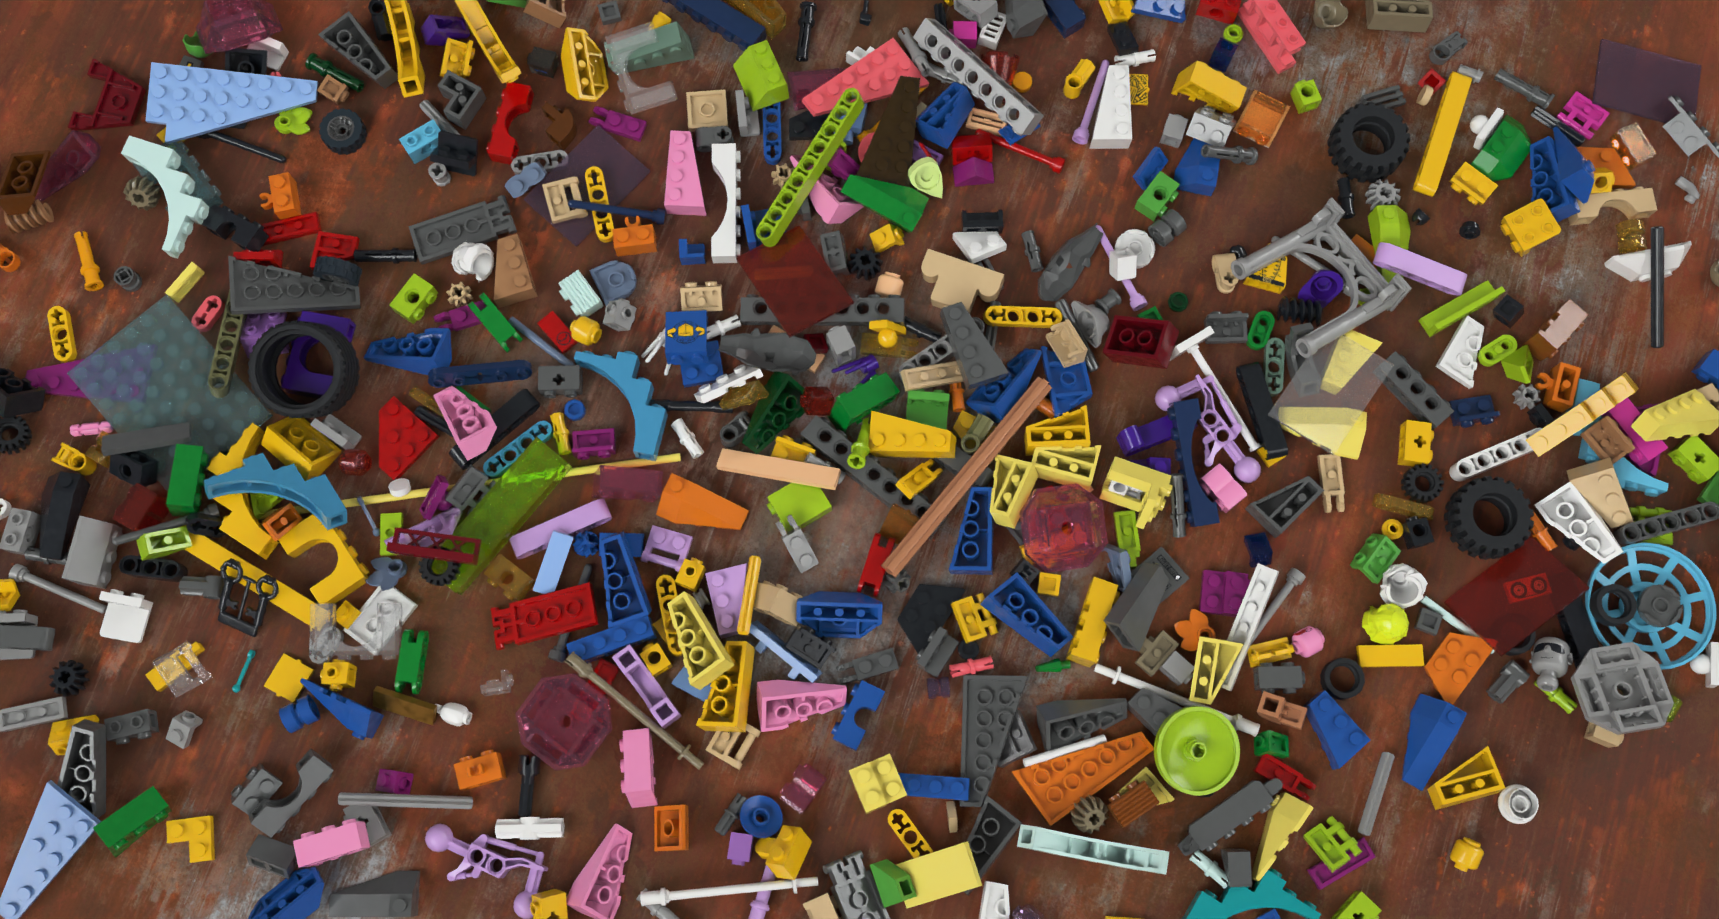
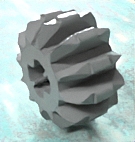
M1379 179L1375 184H1370L1365 193V197H1367L1366 204L1372 205L1370 210H1373L1377 205L1398 204L1401 196L1398 195L1400 189L1394 188L1395 183L1389 184L1388 179L1384 180V182Z

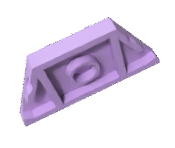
M454 506L433 516L431 520L427 519L409 529L452 535L463 512ZM400 533L399 544L407 545L413 541L409 534ZM393 536L384 540L386 546L388 542L393 541ZM424 537L418 541L421 547L426 548L434 544L430 537Z

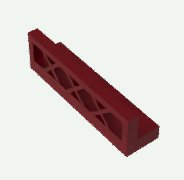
M395 527L393 541L388 542L386 551L392 554L477 566L482 540ZM400 533L409 534L413 541L407 545L399 544ZM424 537H430L434 544L426 548L421 547L418 541ZM445 540H451L455 547L447 551L442 550L439 545ZM466 543L475 544L473 554L463 553L461 547Z

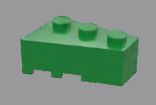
M176 444L166 505L172 516L184 517L200 510L201 492L205 480L204 466L208 465L209 455L206 454L203 446Z
M152 786L94 826L93 829L116 858L155 824L165 820L171 809L155 787Z

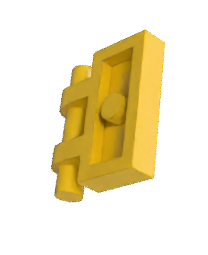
M984 593L976 595L978 601L976 604L972 596L951 603L966 644L985 638L987 636L985 628H988L990 635L998 633L996 618H993L991 612L980 605L985 599ZM978 610H981L985 621H981Z

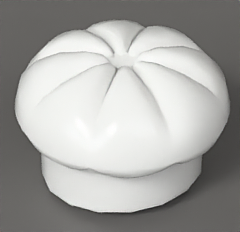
M1520 784L1507 786L1498 797L1500 813L1505 819L1514 824L1530 822L1535 817L1539 807L1536 795L1529 788Z

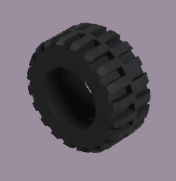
M1367 102L1365 106L1363 103L1356 104L1354 108L1350 107L1339 117L1329 134L1330 137L1327 142L1329 149L1327 151L1329 157H1333L1331 160L1332 164L1339 167L1338 171L1341 174H1347V177L1351 180L1356 178L1358 182L1364 183L1368 180L1369 183H1373L1378 179L1383 180L1387 178L1388 175H1391L1398 168L1409 151L1411 139L1410 134L1407 133L1409 130L1407 124L1402 123L1403 118L1400 115L1397 116L1394 113L1395 110L1392 108L1387 109L1385 105L1380 103L1374 105V102ZM1356 131H1368L1375 134L1383 143L1384 153L1371 155L1361 151L1353 140V133Z
M1484 476L1481 479L1476 478L1460 487L1451 495L1450 501L1445 506V509L1448 510L1444 514V521H1448L1445 529L1446 532L1451 533L1452 537H1450L1452 543L1457 542L1459 550L1462 552L1467 550L1469 556L1474 558L1479 555V558L1483 560L1500 558L1524 545V541L1531 535V532L1528 530L1533 528L1534 521L1530 520V518L1534 516L1533 509L1529 510L1528 505L1531 503L1528 498L1525 499L1522 494L1524 492L1521 488L1516 489L1513 482L1508 481L1505 483L1503 478L1495 477L1492 479L1491 476ZM1478 500L1487 501L1500 510L1504 520V528L1501 535H1488L1476 525L1473 518L1475 502Z

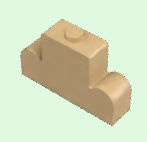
M931 249L927 250L921 266L924 280L928 283H936L931 294V303L933 306L941 309L962 302L970 314L977 295L984 302L990 303L995 301L1004 283V274Z

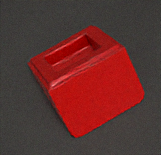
M1431 68L1418 84L1422 88L1425 85L1433 87V96L1447 81Z

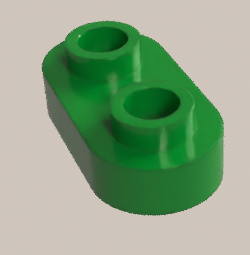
M1260 311L1253 318L1247 334L1248 341L1246 342L1250 349L1261 350L1267 344L1275 323L1274 316L1270 312ZM1260 320H1263L1266 325H1261ZM1253 338L1258 339L1259 343H1254Z

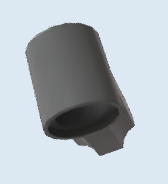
M207 575L206 577L183 576L179 583L180 594L203 596L209 599H220L224 586L223 577Z
M1512 659L1500 670L1499 677L1486 692L1491 699L1501 704L1516 688H1519L1527 681L1530 674Z

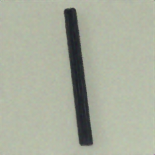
M1654 226L1651 227V347L1661 348L1664 346V227Z

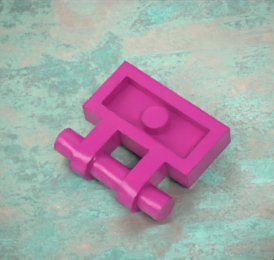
M1576 91L1563 107L1569 114L1565 115L1560 112L1556 118L1590 140L1594 133L1588 130L1589 127L1597 131L1610 113ZM1574 117L1584 122L1583 126L1574 121Z

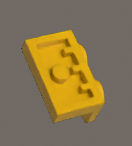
M1466 161L1449 181L1452 183L1450 187L1458 193L1464 192L1467 194L1468 197L1466 199L1474 205L1478 203L1483 205L1498 186Z
M783 435L782 437H776V444L770 457L804 462L810 452L816 456V450L808 443L802 442V444L794 442L793 438Z

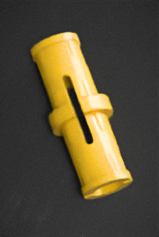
M561 412L551 414L550 418L554 430L553 438L556 439L559 455H568L572 451L568 437L570 433L565 425L564 414Z

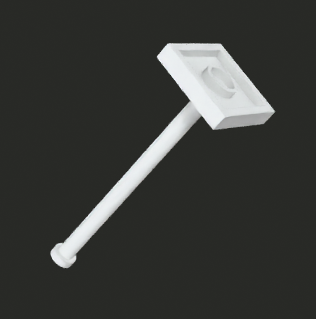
M1209 326L1175 346L1170 361L1187 351L1189 354H1192L1206 377L1210 375L1214 377V381L1224 400L1226 399L1238 424L1242 426L1240 433L1249 445V451L1252 452L1261 447L1260 443L1255 441L1198 349V344L1215 333L1212 327Z

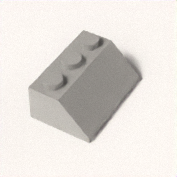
M79 516L62 578L80 585L106 589L107 584L111 580L112 565L117 558L116 550L118 545H114L112 540L114 537L123 535V528L112 523Z

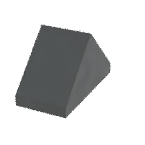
M1244 848L1221 849L1229 887H1251L1250 851Z

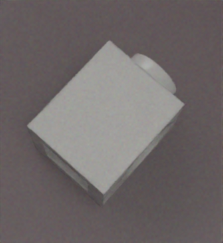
M1169 114L1159 143L1179 148L1188 119L1179 114Z
M1173 651L1159 670L1178 686L1182 683L1187 684L1193 677L1191 672L1194 670V666L1177 651Z

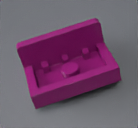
M614 428L572 432L573 448L571 451L577 459L586 460L590 459V456L608 458L611 457V454H616Z

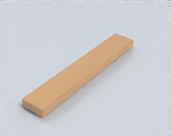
M722 448L716 465L718 470L836 490L841 474L839 468Z

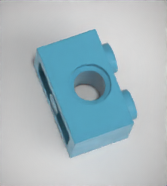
M434 119L399 139L414 164L430 156L438 147V133L441 130Z

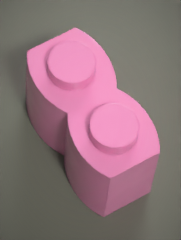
M1220 463L1198 481L1205 495L1212 497L1213 502L1217 503V509L1225 513L1247 496L1242 486L1233 479L1231 474Z

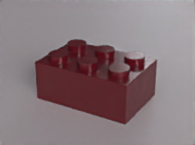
M1115 315L1103 353L1115 363L1167 369L1179 330L1170 321Z

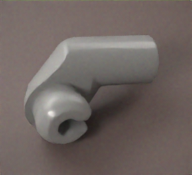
M1680 176L1674 184L1688 193L1684 200L1690 204L1695 203L1696 199L1700 197L1696 186Z

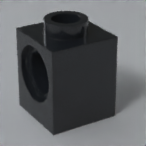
M1508 294L1493 309V317L1510 329L1524 314V306Z
M1418 516L1405 519L1406 523L1402 525V535L1407 550L1427 546L1434 542L1427 517L1419 519ZM1413 527L1419 530L1420 536H1416L1413 533Z

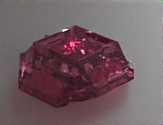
M263 0L204 1L200 21L196 26V31L205 54L232 50L264 40L275 32L283 30L273 5Z
M1078 484L1034 489L1020 511L1025 555L1045 573L1088 567L1108 544L1103 502ZM1064 522L1068 524L1067 533L1062 531Z
M576 673L541 678L515 713L522 745L555 771L586 766L612 731L610 699L583 678H580ZM566 715L571 719V725L568 728L563 724V719Z

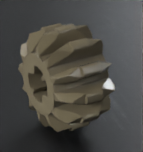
M139 175L129 180L123 191L126 194L125 200L131 201V206L136 205L138 210L144 208L146 211L156 207L162 195L159 192L160 187L154 185V180L149 181L147 176L141 178Z
M1089 794L1086 798L1080 797V802L1074 803L1075 809L1070 811L1073 824L1083 833L1092 834L1094 830L1099 831V827L1105 825L1104 820L1109 818L1108 808L1099 797H1093Z

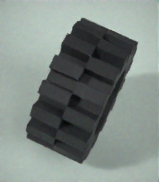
M20 416L0 418V452L5 454L7 451L8 455H12V451H15L17 454L20 453V448L25 450V444L30 445L31 441L29 439H32L31 430L26 421ZM9 428L17 429L18 435L16 438L8 441L2 439V433Z
M1420 464L1409 469L1403 475L1404 479L1401 480V484H1404L1401 489L1406 491L1404 493L1405 497L1409 495L1410 501L1416 500L1415 503L1419 504L1422 502L1424 504L1439 496V492L1443 490L1441 485L1444 484V480H1440L1441 474L1437 475V468L1431 469L1432 465L1425 466V464ZM1422 476L1429 481V489L1427 491H1421L1415 486V479Z
M440 546L442 550L450 551V549ZM422 558V561L418 563L421 566L419 568V572L422 573L421 577L426 582L436 586L449 585L452 580L455 581L457 579L456 575L460 574V563L447 561L448 567L443 574H435L433 572L432 564L435 561L434 559Z

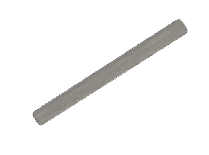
M341 792L338 795V804L349 806L472 809L473 797Z

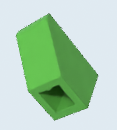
M885 859L870 864L884 908L917 896L910 875L894 863Z

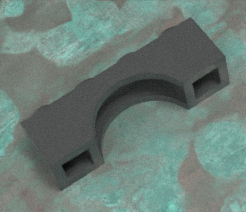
M310 749L296 764L299 773V782L296 789L283 799L269 800L264 798L248 815L250 823L270 838L275 833H280L286 825L285 822L291 816L297 815L301 805L307 799L310 800L316 794L317 788L322 782L326 783L332 776L334 770L331 763L313 749Z

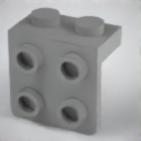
M1204 105V107H1199L1195 111L1186 135L1213 146L1224 147L1237 120L1233 119L1234 116L1225 112L1220 114L1215 112V108Z
M20 609L13 610V613L7 614L6 611H0V625L37 627L38 616L28 614L27 610ZM0 649V660L32 659L35 657L36 650Z

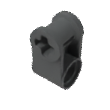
M727 126L699 127L695 130L696 150L699 152L712 151V144L734 143L731 129Z
M746 410L740 412L720 430V439L724 447L733 448L743 440L751 420ZM727 433H732L735 435V437L732 440H726L724 438V436Z

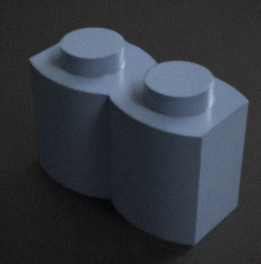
M540 162L531 163L522 170L521 174L511 177L506 182L505 188L513 198L522 196L529 191L532 185L544 180L547 176V171Z

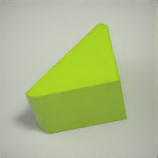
M1524 345L1502 359L1501 363L1507 378L1527 384L1531 382L1534 361L1528 345Z

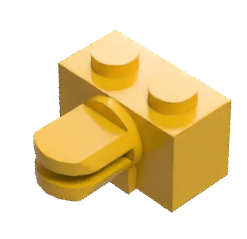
M783 825L777 838H760L755 845V851L762 859H766L765 864L777 878L795 880L812 841L801 827Z

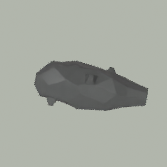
M1098 223L1083 233L1067 240L1051 257L1045 270L1038 278V296L1042 300H1059L1066 292L1071 290L1084 267L1089 268L1091 266L1090 257L1103 236V233L1096 228ZM1068 263L1071 264L1072 268H1066Z
M755 328L751 334L742 333L721 336L718 349L748 366L772 372H792V375L795 376L799 372L807 371L815 364L816 353L808 340L798 338L789 333L760 334L758 328Z

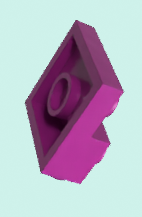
M1203 570L1199 611L1208 614L1236 617L1251 581L1248 579V574Z

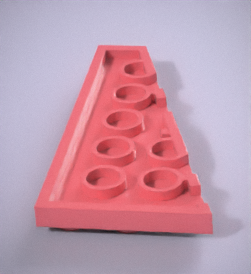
M892 38L802 99V103L815 117L831 113L843 92L848 88L857 89L864 103L891 97L900 76L920 78L919 88L928 87L929 82L921 75V72L897 41Z

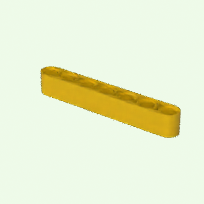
M1454 71L1450 74L1413 185V191L1430 197L1434 196L1444 170L1472 77Z

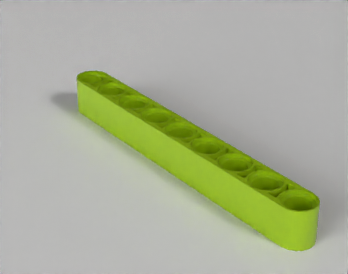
M848 88L843 92L758 225L756 235L765 246L773 247L778 243L863 110L864 101L857 89ZM814 165L812 169L807 170L809 166ZM800 182H803L801 186L797 187ZM782 215L779 220L775 221L778 216Z

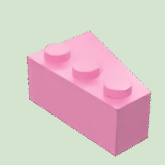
M649 728L623 731V739L619 740L620 751L624 753V759L620 760L621 772L624 773V780H621L622 793L626 794L632 808L658 805L654 794L656 779L653 775L654 756Z
M356 818L343 821V826L340 827L330 825L321 828L322 832L317 834L314 831L301 834V839L293 841L298 868L319 866L325 861H333L341 856L370 848L365 821L356 822Z

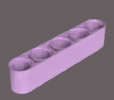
M1379 243L1373 260V264L1397 274L1399 273L1404 277L1451 295H1462L1467 279V274L1390 243Z
M597 499L512 536L509 541L516 558L523 559L547 549L553 530L576 536L579 532L583 533L585 530H591L610 521L612 515L605 499Z

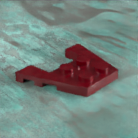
M92 59L87 75L90 78L105 81L94 114L89 115L73 111L68 128L71 131L133 126L146 90L127 77L115 72L110 67L103 65L98 60Z

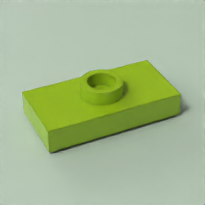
M403 513L381 514V556L399 555L386 551L387 546L384 540L394 536L395 527L403 528Z

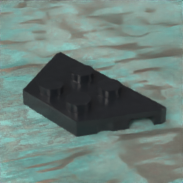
M926 584L918 585L897 619V622L918 654L922 648L926 649L930 643L928 638L933 630L937 631L939 627L944 626L953 611L951 603L960 600L965 589Z

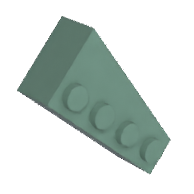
M677 21L604 46L608 66L616 75L694 59L690 37Z

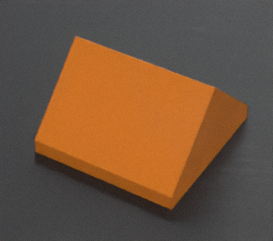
M688 805L654 807V851L689 850Z

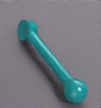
M249 650L248 658L237 683L232 687L233 692L237 693L241 690V682L256 651Z

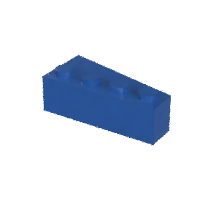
M1018 572L990 593L980 604L1049 657H1052L1074 638Z

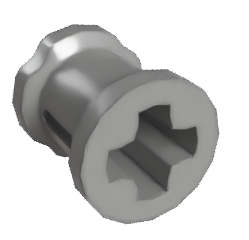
M440 163L431 164L428 172L436 185L443 187L450 183L451 175L447 172L445 165Z

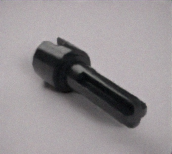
M519 755L518 773L522 775L518 815L521 817H530L532 814L535 776L540 774L541 756L539 755L532 756L530 764L529 755Z

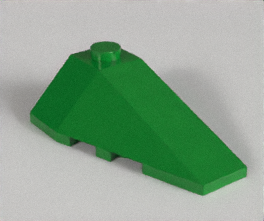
M852 174L849 175L840 191L907 233L914 230L929 199L910 187Z

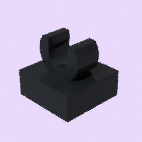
M1022 557L1009 574L1013 576L1018 572L1025 582L1030 585L1040 571Z

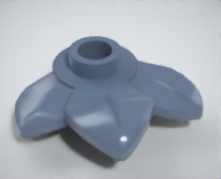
M389 557L371 560V564L376 571L365 582L371 586H381L382 591L389 590L398 583L399 578H402L407 573V565L400 559L392 560Z

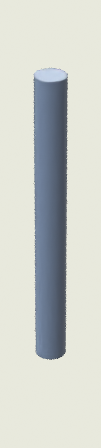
M512 316L508 320L511 326L562 365H575V363Z

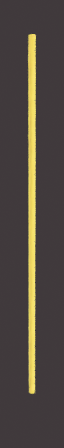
M676 453L657 456L656 462L640 458L488 479L485 485L489 486L493 480L499 483V486L678 462L681 461V455ZM455 484L449 485L446 491L449 492ZM430 488L410 490L408 494L402 497H394L387 493L362 498L364 504L369 505L426 497ZM357 498L341 500L345 508L361 506ZM294 506L299 514L311 513L302 506ZM272 509L268 511L265 515H263L261 518L257 520L265 519L277 509Z

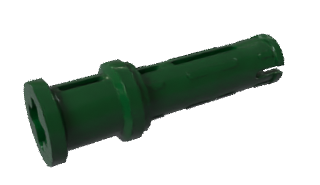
M311 53L308 56L305 64L308 70L313 69L320 73L322 77H326L328 74L358 93L363 90L364 81L336 68L331 61L319 58L316 53Z

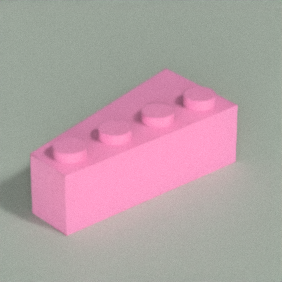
M671 130L664 201L667 214L706 216L691 132Z

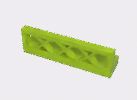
M1487 280L1425 315L1418 321L1428 336L1431 337L1463 319L1465 316L1493 302L1505 292V289L1501 286L1495 290Z

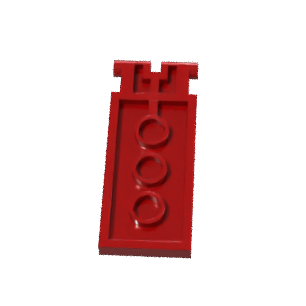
M590 582L509 603L510 607L499 610V607L491 608L493 627H500L499 630L494 631L496 650L505 649L504 645L514 642L516 645H522L599 625L593 586Z

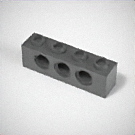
M1396 351L1372 372L1420 422L1432 423L1431 430H1434L1454 412L1450 403L1442 399L1437 394L1436 389L1432 385L1427 384L1422 379L1421 374L1407 363L1406 358ZM1396 372L1401 373L1402 376H1403V379H1400V378L1396 375ZM1411 387L1416 388L1418 394L1413 393ZM1425 402H1429L1432 405V409H1429Z

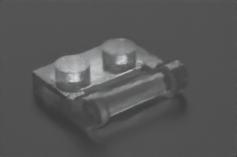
M189 641L182 643L177 648L156 658L152 662L176 698L212 678L211 673L204 669L191 650L192 645ZM184 654L198 677L192 678L178 656Z

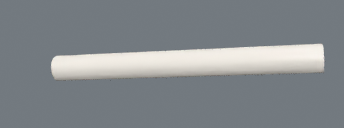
M1102 734L1024 758L1023 763L1025 767L1106 743L1107 740L1105 735Z

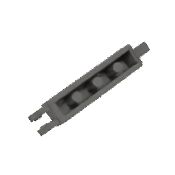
M1272 778L1270 781L1268 780L1262 784L1260 781L1252 780L1189 824L1187 829L1189 834L1177 844L1178 848L1184 856L1198 850L1203 851L1206 849L1207 852L1218 845L1217 840L1223 836L1227 839L1236 833L1234 828L1240 824L1243 827L1254 820L1252 817L1259 811L1263 814L1272 807L1270 803L1274 801L1272 796L1279 792L1278 790H1281L1283 786L1282 781L1278 778Z

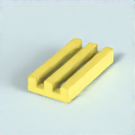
M191 262L165 293L179 303L205 272L195 263Z

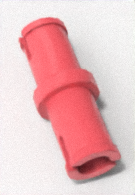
M988 656L975 660L970 658L966 662L949 665L951 678L967 674L976 675V672L994 669V665L991 664L993 662L992 657Z

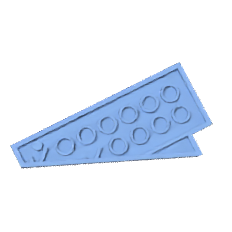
M151 62L145 121L147 123L166 125L165 142L171 144L316 103L318 81Z

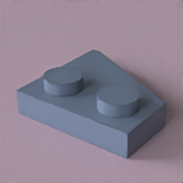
M1108 543L1100 545L1101 551H1106L1111 561L1107 563V567L1112 575L1114 584L1118 585V590L1124 592L1133 579L1129 565L1131 560L1127 550Z

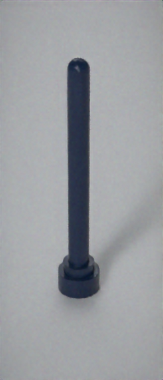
M578 200L568 201V206L571 208L632 217L639 216V218L652 219L653 222H656L655 224L664 225L666 209L657 208V210L647 211Z

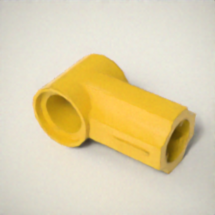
M1081 59L1073 72L1066 77L1063 93L1067 98L1075 99L1080 95L1081 89L1095 71L1096 67L1092 61Z

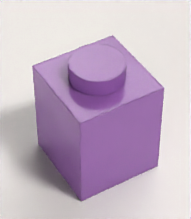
M731 832L727 859H731L732 864L745 866V862H750L754 836Z

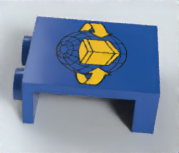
M707 310L666 312L665 355L667 364H701L708 362Z

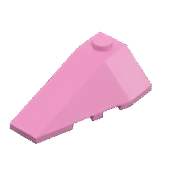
M791 155L790 160L794 168L803 155ZM814 165L809 166L807 170L812 169ZM822 172L808 196L816 212L825 223H843L864 206L840 192L842 187L837 184L838 179L825 175Z
M452 385L434 394L433 396L467 461L487 451L497 429L491 414L487 410L480 408L476 402L469 400L466 395Z
M789 680L757 682L756 700L761 732L782 730L789 727L788 724L801 720L803 722L808 720L807 717L813 714H824L845 706L846 685Z
M614 824L574 881L566 898L567 906L594 919H614L621 901L619 891L621 882L624 883L625 875L622 874L624 863L628 860L633 833L619 824Z

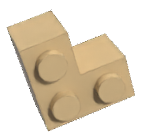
M764 580L763 583L758 582L753 610L770 615L785 624L796 627L800 625L796 621L797 599L802 598V596L794 592L788 593V588L783 585L776 584L775 586Z

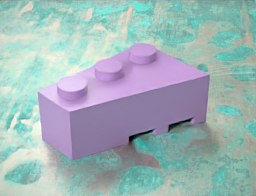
M747 563L705 573L721 639L738 635L737 627L748 568Z

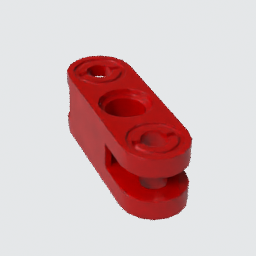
M876 532L857 588L859 593L862 592L865 585L874 588L873 597L875 598L878 597L886 572L881 565L892 553L896 540L889 537L886 548L879 546L882 534Z

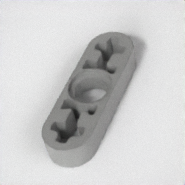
M555 150L516 157L511 162V168L514 174L518 175L522 172V170L518 169L520 163H523L524 169L529 165V161L534 163L539 159H544L546 164L543 168L547 172L566 169L569 166L570 160L565 151ZM558 157L563 158L561 164H558ZM548 158H551L552 166H550Z

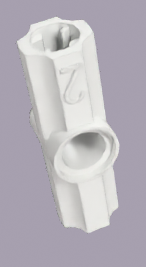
M520 817V819H497L495 825L496 839L520 838V840H539L540 838L563 837L565 829L564 818L540 819V817Z

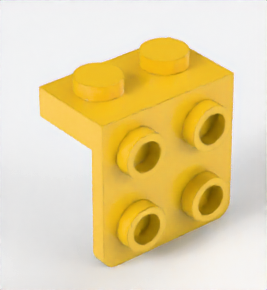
M1537 199L1504 216L1501 222L1502 225H1500L1503 234L1510 237L1512 249L1515 253H1519L1521 257L1528 254L1531 248L1561 232L1560 226L1543 199Z

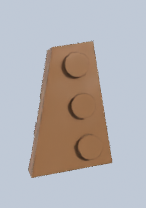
M527 0L523 12L560 29L566 19V0Z
M518 234L498 239L494 301L498 308L537 297L523 244Z

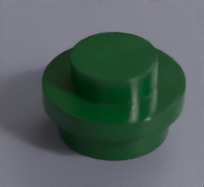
M1181 292L1171 294L1168 299L1169 308L1175 312L1184 311L1189 303L1187 296Z

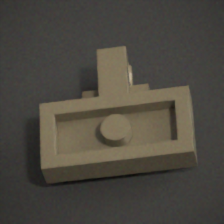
M1162 630L1155 639L1152 636H1149L1148 639L1145 638L1139 651L1141 655L1134 663L1152 677L1178 647L1179 643Z

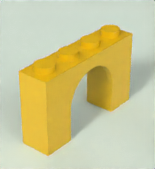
M312 514L283 535L279 542L286 553L293 558L298 557L320 543H331L336 548L338 562L335 570L328 577L310 588L320 606L328 609L366 583L365 580L368 579L367 574L369 571L363 563H359L356 559L358 556L356 550L345 542L347 537L344 532L336 527L327 530L320 520Z

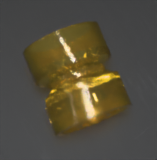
M1626 220L1616 225L1617 238L1621 239L1618 241L1619 254L1647 250V240L1643 236L1645 234L1643 220Z
M102 430L95 439L97 443L91 445L85 452V455L109 469L111 455L103 456L101 448L102 436L110 434Z

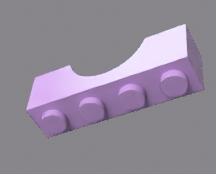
M630 644L612 657L662 728H667L682 717Z

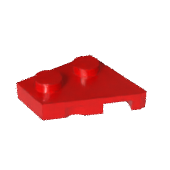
M318 231L309 267L314 270L317 257L319 256L334 257L345 261L354 259V251L358 250L360 239L355 236Z

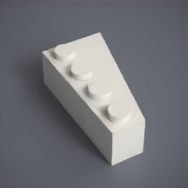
M1109 65L1089 149H1127L1131 144L1132 121L1129 65Z

